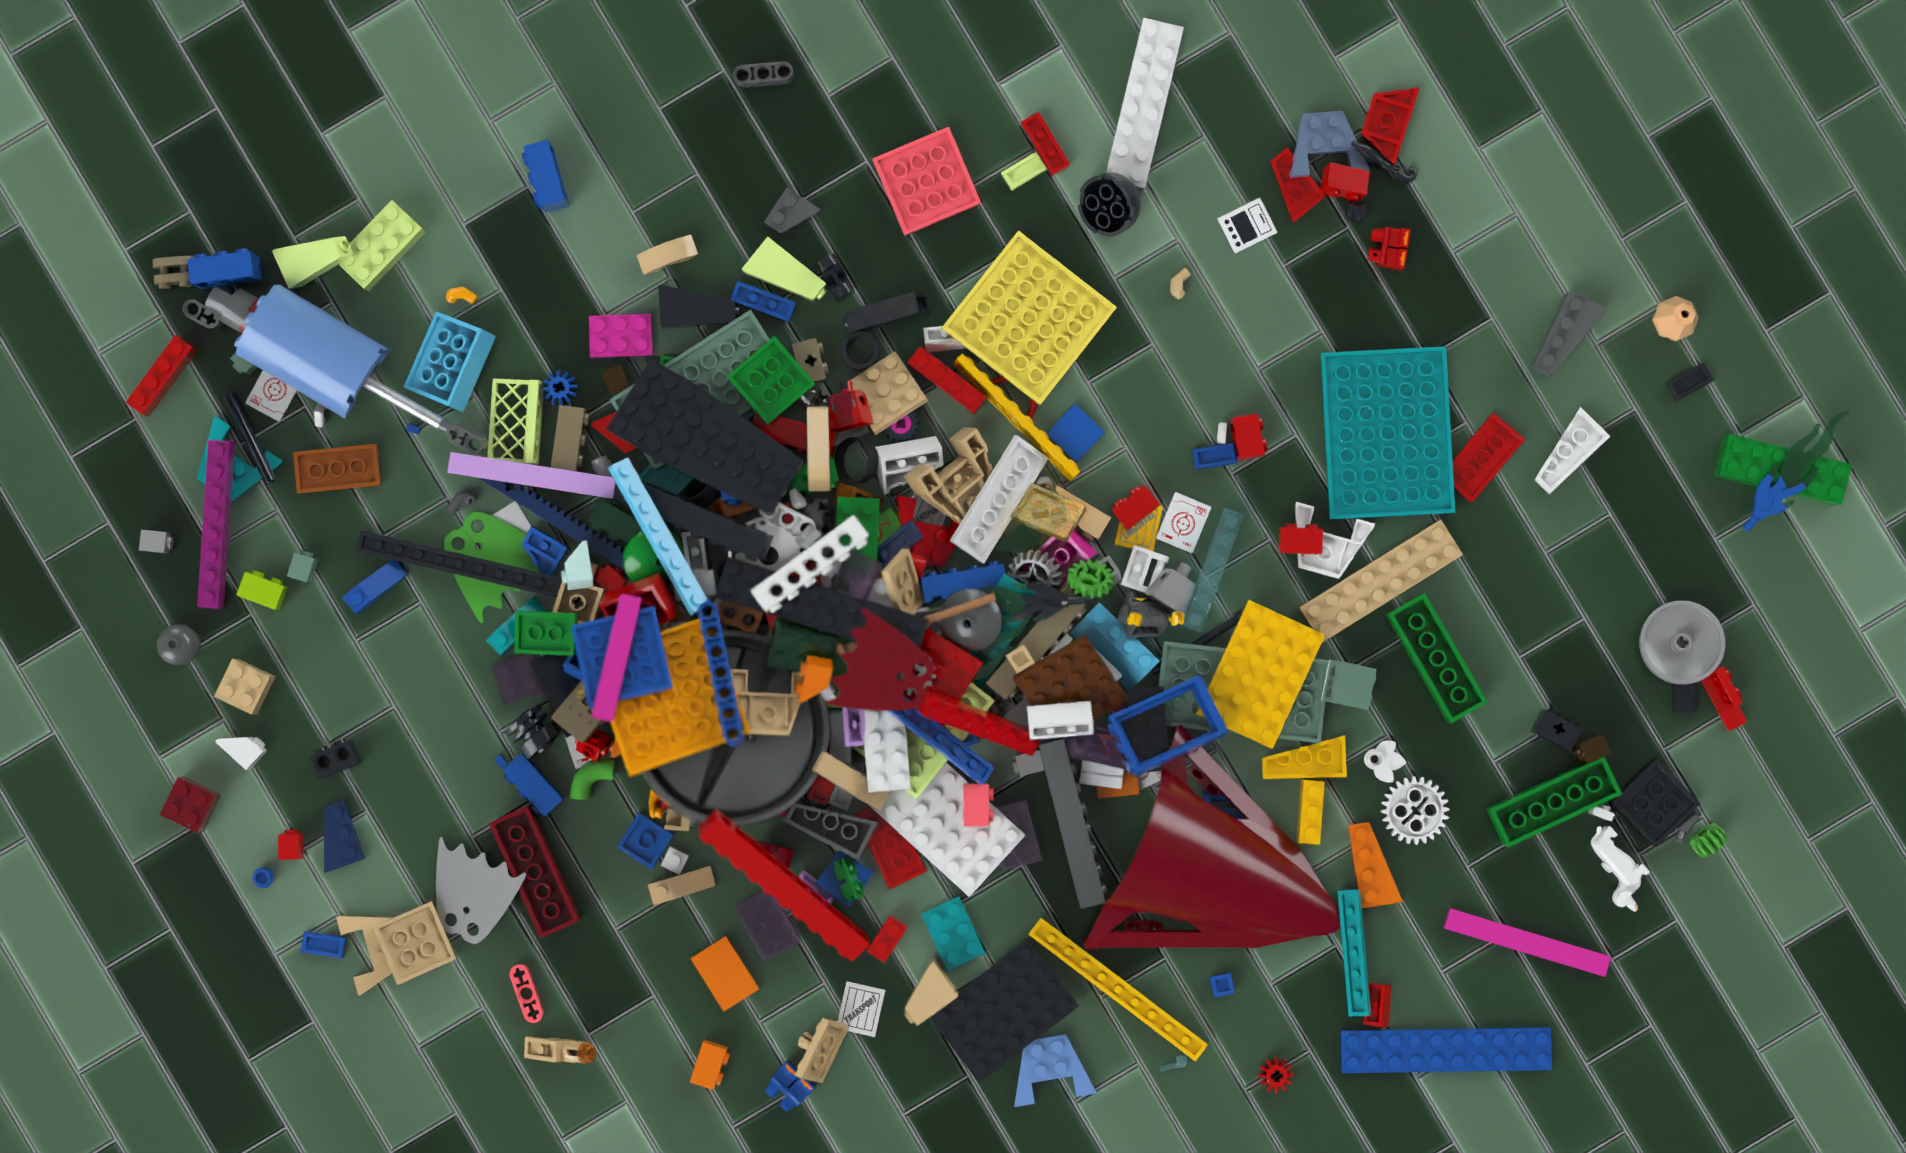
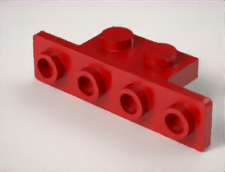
M1718 666L1712 674L1701 680L1726 729L1731 731L1747 722L1739 705L1743 704L1741 701L1742 695L1739 689L1731 683L1732 676L1727 668L1724 669L1723 666Z

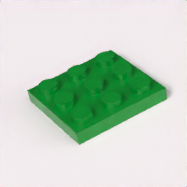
M775 336L727 376L767 425L815 385V382Z

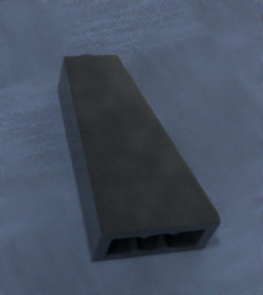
M658 285L660 325L662 329L727 325L740 317V306H736L735 301Z
M911 292L844 312V325L849 332L865 331L931 313L926 294Z

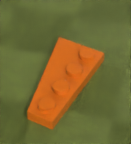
M1364 822L1348 825L1357 888L1360 889L1362 908L1403 902L1370 823Z

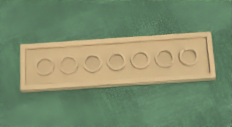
M1438 520L1300 606L1299 609L1310 627L1325 635L1322 641L1324 642L1463 554L1442 520Z

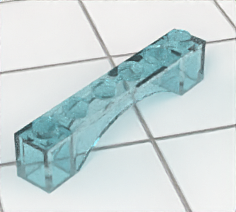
M1225 507L1222 509L1186 610L1184 623L1180 624V626L1201 633L1244 514Z

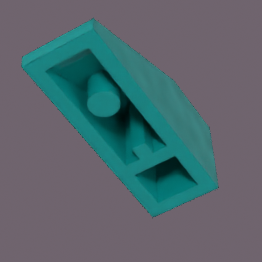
M535 597L531 598L518 610L548 612ZM515 613L486 640L499 655H505L515 645Z

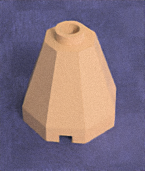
M1674 296L1658 304L1652 321L1659 336L1667 337L1676 342L1693 334L1699 316L1691 301Z

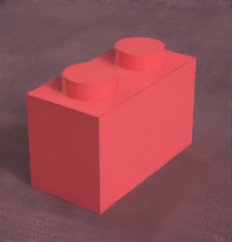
M964 784V826H989V822H993V809H989V801H993V788H989V784Z

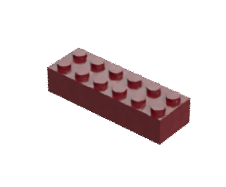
M531 805L490 822L489 825L512 877L516 878L526 873L519 892L539 937L543 938L580 921L582 918Z

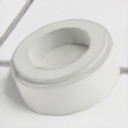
M1220 422L1218 425L1217 442L1226 444L1227 423Z

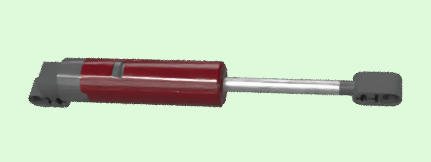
M223 285L214 286L206 301L200 298L186 301L183 305V312L188 318L206 328H217L226 324L243 334L247 326L245 320L250 312L254 313L258 308L256 304L259 298L241 288L234 292ZM194 303H196L199 308L197 314L192 309ZM370 376L362 386L446 433L448 441L468 453L477 454L487 448L488 440L483 434L465 424L449 422ZM459 429V434L461 436L457 438V433L455 432V430ZM474 438L480 442L479 449L474 448L472 445Z

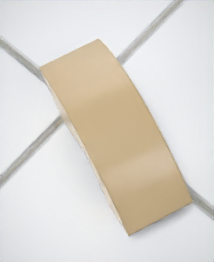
M687 235L650 248L638 254L637 258L643 275L657 272L667 265L688 261L698 255L692 236Z

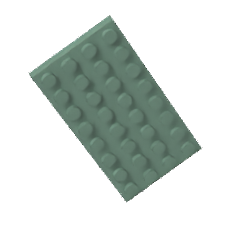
M749 310L663 366L704 389L742 416L753 407L727 376L770 339L752 311ZM634 384L610 399L616 411H618ZM644 453L654 470L665 465Z
M1163 641L1158 687H1163L1164 691L1200 675L1206 688H1208L1226 648ZM1314 658L1278 739L1321 743L1325 701H1321L1329 660ZM1192 691L1165 702L1167 726L1177 727L1182 725L1184 728L1211 731L1206 719L1196 714L1199 705ZM1227 728L1228 733L1238 734Z

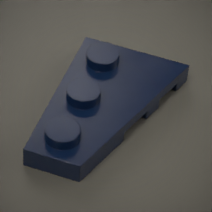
M345 800L324 807V873L365 859Z

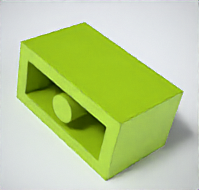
M252 570V573L245 572L236 595L271 609L280 610L288 587L283 585L284 581L274 577L271 580L263 578L264 573Z

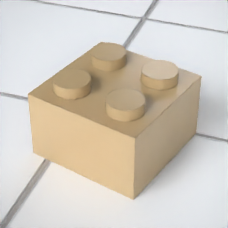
M232 659L214 697L249 714H258L275 676L240 659Z

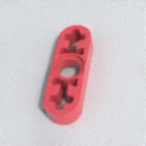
M517 964L510 970V979L524 1018L530 1023H536L542 1019L544 1010L529 968L524 964ZM517 968L525 972L522 976L523 981H529V983L523 984L520 987L517 985L521 983L520 977H515L514 975L517 972ZM527 987L532 990L533 994L530 999H524L521 996L523 988ZM534 999L536 1003L532 1004L533 1009L539 1011L536 1019L528 1014L531 1011L530 1005L525 1007L524 1004L530 1003Z

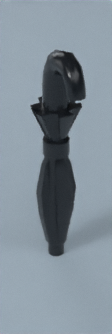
M1352 141L1351 145L1355 147L1354 149L1362 157L1387 170L1392 179L1396 177L1405 183H1412L1416 179L1417 171L1413 165L1409 167L1411 174L1407 175L1400 170L1401 166L1390 164L1375 150Z

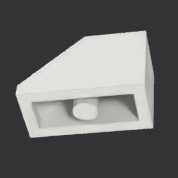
M257 737L221 738L215 741L245 770L252 769L267 752L264 748L265 744Z

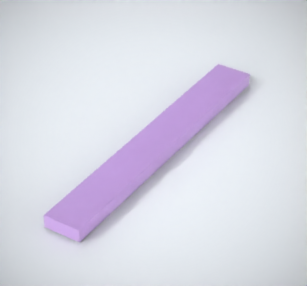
M454 452L450 453L447 473L611 499H614L616 487L613 477Z

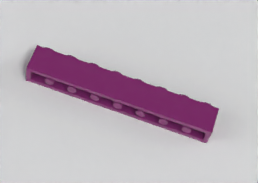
M208 440L197 607L213 609L224 607L235 441Z

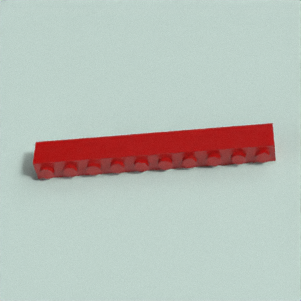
M719 810L713 811L699 825V837L705 844H711L715 847V851L721 857H727L735 869L744 871L751 882H757L767 895H773L781 907H787L791 910L792 915L797 920H803L810 931L813 933L817 932L822 936L823 941L827 945H833L837 948V952L843 958L847 957L853 962L870 945L869 937L864 931Z

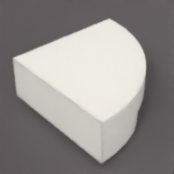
M319 403L314 411L315 426L322 427L326 419L324 418L326 407Z
M796 488L789 491L790 500L795 509L803 508L807 505L806 499Z

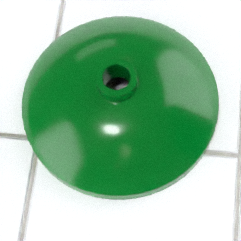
M643 530L637 532L629 540L624 550L623 565L626 574L633 582L659 573L666 585L671 583L661 562L656 564V560L659 558ZM669 530L684 557V548L680 539Z

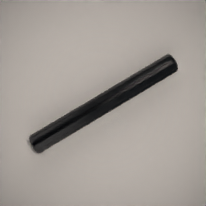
M232 390L223 394V398L264 483L267 485L272 484L276 481L274 473L235 392Z

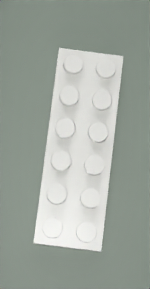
M1014 435L950 539V542L984 564L1049 458L1021 437Z

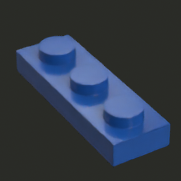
M737 281L730 299L737 304L786 322H790L796 306L794 301Z

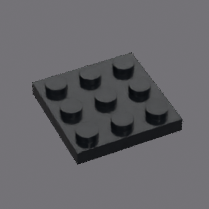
M1656 758L1621 791L1622 795L1615 797L1611 801L1622 815L1654 847H1657L1701 804Z

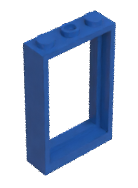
M1200 675L1109 716L1108 723L1106 724L1111 736L1115 735L1118 741L1115 744L1119 753L1124 754L1127 760L1125 765L1128 772H1133L1135 777L1216 741L1228 733ZM1192 691L1211 731L1145 762L1139 763L1120 723Z

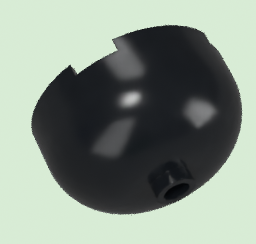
M1107 172L1088 179L1079 191L1081 192L1080 205H1078L1079 214L1084 224L1093 233H1099L1107 237L1119 235L1129 230L1139 217L1141 200L1138 190L1127 177L1121 174Z

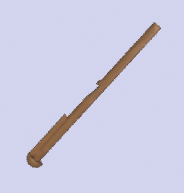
M994 593L923 618L929 619V626L933 622L994 602L996 599ZM840 641L836 645V653L841 657L843 653L852 652L856 649L857 643L853 641L842 645Z

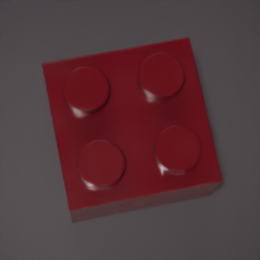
M185 776L177 777L159 815L195 833L203 832L221 794Z

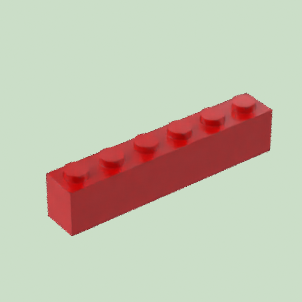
M924 688L925 696L921 705L917 707L922 716L1027 755H1034L1041 739L1030 740L1029 727Z

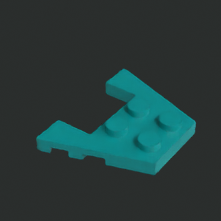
M215 416L208 440H224L232 426ZM208 440L197 480L203 484L206 481ZM266 451L264 454L272 471L284 463L283 460L269 451ZM234 455L231 502L236 501L262 479L257 467H252L236 455Z

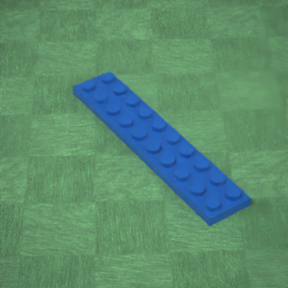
M1550 1027L1340 1030L1341 1073L1552 1070Z

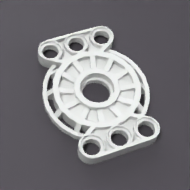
M781 503L778 504L773 514L769 515L759 510L762 517L754 518L745 523L747 525L755 523L756 525L752 527L774 536L770 546L777 550L778 560L772 565H765L759 559H757V562L746 559V554L741 552L736 554V559L777 572L801 554L800 548L802 547L795 540L802 533L800 527L803 523H809L815 529L816 524L811 518ZM785 513L793 515L794 520L792 523L786 524L782 521V516ZM729 552L728 557H731L732 552Z

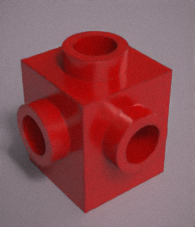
M596 729L584 744L577 741L576 751L583 754L586 758L598 762L602 756L605 757L611 747L609 745L611 736L602 730Z

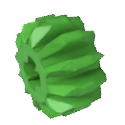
M1712 823L1696 832V835L1690 841V845L1699 856L1705 858L1721 849L1728 837L1720 826Z

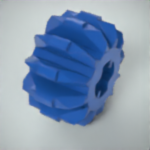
M560 370L556 371V377L550 373L549 377L552 380L544 379L543 381L548 387H543L542 391L549 392L546 394L545 399L552 398L551 404L553 405L559 400V405L564 406V399L571 403L572 401L569 396H577L575 392H572V389H578V385L572 384L576 379L574 377L568 379V372H565L562 376ZM562 383H564V385L562 386L565 388V390L556 393L558 391L557 389H555L556 386H560Z

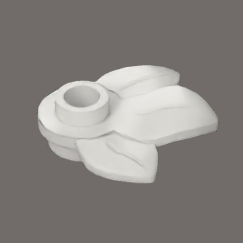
M1383 741L1376 749L1367 751L1364 756L1365 765L1373 769L1376 778L1388 783L1394 780L1392 770H1397L1406 764L1404 758L1394 752L1396 742ZM1373 755H1376L1378 757V761L1376 763L1371 762V757Z

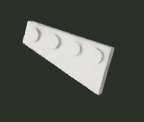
M1580 407L1536 476L1535 481L1550 495L1610 438V435Z

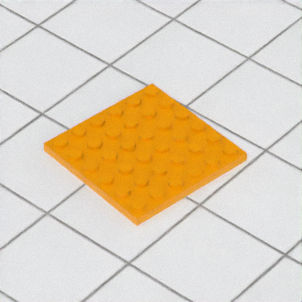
M699 618L660 632L673 689L618 702L614 722H611L630 777L726 743ZM710 630L707 636L715 637V630ZM714 650L711 656L715 658L720 657L722 650ZM718 670L716 677L723 678L727 672L725 670ZM735 689L743 733L745 736L751 734V731L746 720L743 708L741 706L738 694ZM723 690L720 693V697L728 698L731 692ZM728 710L725 712L724 717L731 719L734 717L735 712ZM731 731L728 738H738L739 732Z

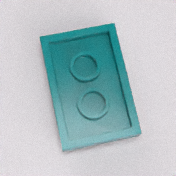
M959 896L921 913L947 971L985 954Z

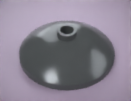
M977 589L957 591L944 602L941 611L988 594ZM994 601L939 620L942 634L947 640L965 651L974 652L987 648L996 640L1002 627V614L998 604ZM966 619L971 621V626L965 624Z

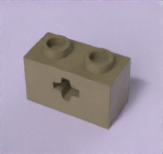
M813 338L793 343L792 348L795 360L815 383L826 381V375H829L827 362L822 363L821 355L824 354L822 342L818 343L817 339ZM812 356L814 360L817 359L813 367L806 364L809 361L808 357Z

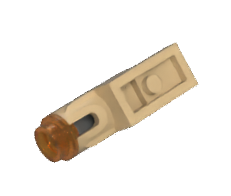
M525 1037L524 1058L549 1062L587 1064L596 1057V1048L588 1042L559 1038Z

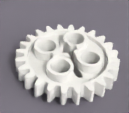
M1412 776L1411 782L1407 778H1403V784L1396 781L1397 788L1389 787L1392 792L1391 795L1384 794L1388 800L1381 802V804L1386 806V809L1380 810L1381 813L1386 814L1382 821L1389 822L1385 828H1393L1391 835L1394 836L1398 833L1399 841L1406 837L1405 841L1407 844L1410 843L1411 839H1413L1416 845H1418L1419 839L1426 843L1427 836L1434 840V832L1441 834L1438 827H1446L1442 819H1449V817L1444 815V812L1449 811V808L1443 806L1448 800L1441 799L1445 793H1437L1436 791L1439 786L1431 787V780L1424 784L1423 777H1420L1418 782L1415 776ZM1412 790L1419 792V798L1416 801H1411L1409 798ZM1427 796L1428 799L1426 800V802H1424L1417 809V811L1419 812L1418 815L1412 814L1410 818L1407 820V822L1403 825L1402 821L1412 813L1411 807H1417L1422 802L1423 798ZM1428 804H1432L1435 809L1434 813L1430 816L1425 813V807ZM1402 805L1405 808V813L1398 817L1395 814V809L1397 806ZM1417 819L1420 822V828L1417 831H1413L1410 825L1413 820Z

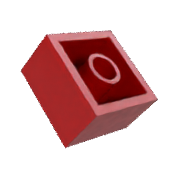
M1257 413L1232 418L1229 424L1237 462L1264 456L1268 448L1266 438L1262 439L1261 431L1264 430L1262 418H1258Z

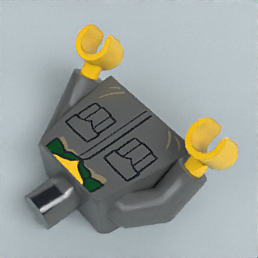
M1131 591L1125 595L1126 601L1119 609L1117 618L1118 622L1123 624L1126 637H1160L1168 624L1172 626L1183 624L1185 614L1182 612L1164 613L1153 599L1139 598L1135 591Z

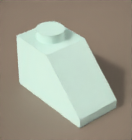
M587 541L581 542L565 562V571H561L562 583H567L568 590L593 587Z

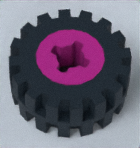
M915 411L907 414L900 421L898 420L884 429L885 435L890 440L898 443L912 440L920 427L918 415Z

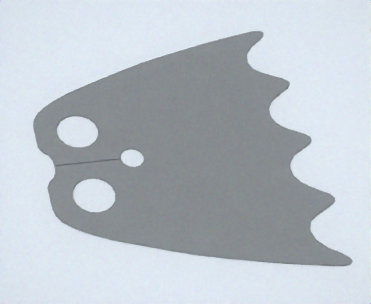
M440 837L436 870L437 915L444 931L449 934L458 933L463 936L465 941L472 944L481 942L509 907L523 883L526 873L513 878L508 874L506 862L501 863L496 868H492L487 864L485 853H481L475 859H470L462 843L455 850L449 851L444 844L443 838ZM464 907H468L470 909V912L468 914H465L463 912ZM448 913H453L457 918V923L454 926L447 925L445 921ZM470 923H476L479 927V932L476 936H471L467 931Z

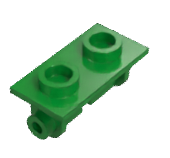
M848 857L834 862L835 866L833 869L837 880L845 879L846 883L839 885L843 898L850 902L864 897L862 893L864 888L861 881L857 878V868L854 861Z

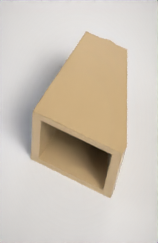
M935 958L929 962L905 1005L904 1015L911 1024L915 1022L917 1026L958 997V990Z

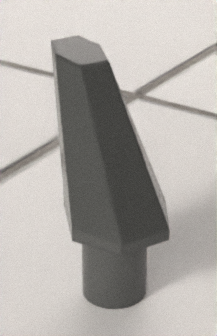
M1699 815L1689 816L1675 829L1677 833L1676 842L1683 843L1685 835L1690 834L1699 819Z

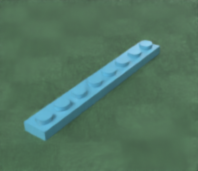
M626 458L611 465L608 468L690 616L697 613L699 606L708 600L630 460Z

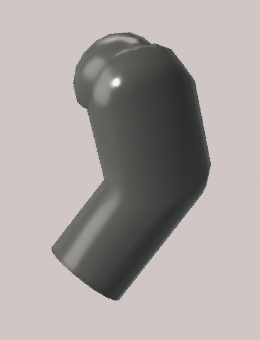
M470 492L457 493L446 509L455 514L460 506H472L476 502L475 495Z

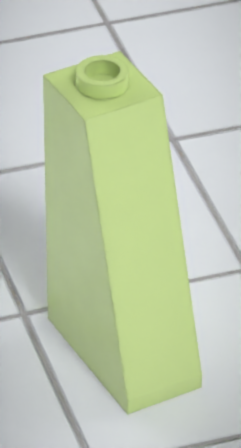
M345 236L272 250L289 289L306 285L353 256L350 244Z
M769 237L764 240L742 268V271L749 276L813 302L816 299L821 300L827 292L825 289L827 284Z

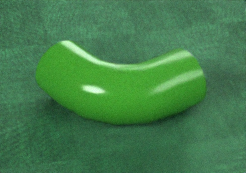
M599 759L598 762L592 760L581 766L574 775L570 798L591 800L592 786L596 781L614 780L615 759Z

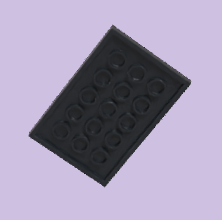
M1027 939L959 991L957 998L930 1016V1019L979 1083L1078 1008L1079 1005L1029 939Z

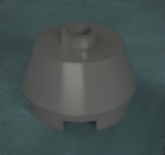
M816 498L808 502L805 507L800 508L799 513L811 518L816 524V529L824 537L831 532V525H835L833 508H828L827 499ZM803 523L800 528L802 532L809 525V523Z

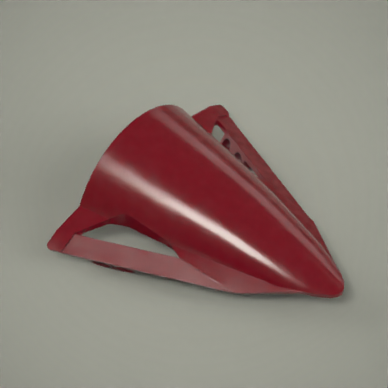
M1178 725L1175 728L1169 750L1193 740L1189 735L1190 733L1182 725ZM1200 747L1163 764L1156 801L1140 845L1120 884L1112 896L1104 903L1090 934L1084 942V946L1087 949L1258 948L1311 936L1334 933L1341 928L1340 914L1337 905L1324 889L1299 847ZM1185 757L1193 764L1190 773L1195 780L1211 795L1220 796L1222 794L1245 819H1236L1195 794L1188 785ZM1150 912L1192 923L1198 930H1164L1163 924L1155 920H1130L1125 922L1124 930L1112 929L1132 913Z

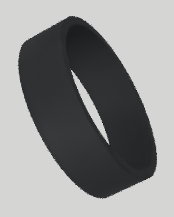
M849 437L840 443L834 460L839 477L848 483H865L873 477L878 465V454L871 441L866 438ZM858 440L867 450L868 466L865 473L859 479L853 480L846 472L844 457L848 447Z

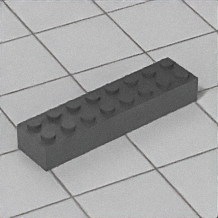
M1063 737L1040 741L1038 746L1080 908L1083 909L1105 903L1104 897H1107L1108 893L1104 881L1100 882L1099 879L1103 874L1099 861L1095 862L1094 856H1097L1095 843L1089 840L1092 831L1089 822L1084 820V815H1087L1085 804L1083 801H1079L1078 795H1081L1082 792L1078 780L1074 781L1073 775L1077 774L1073 760L1069 761L1068 754H1071L1069 742L1064 740Z

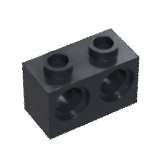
M343 738L333 742L334 746L329 749L323 746L314 750L315 754L310 756L319 780L362 763L353 740L346 741ZM343 748L349 751V757L346 760L340 756V751ZM323 756H327L330 760L327 768L321 764Z

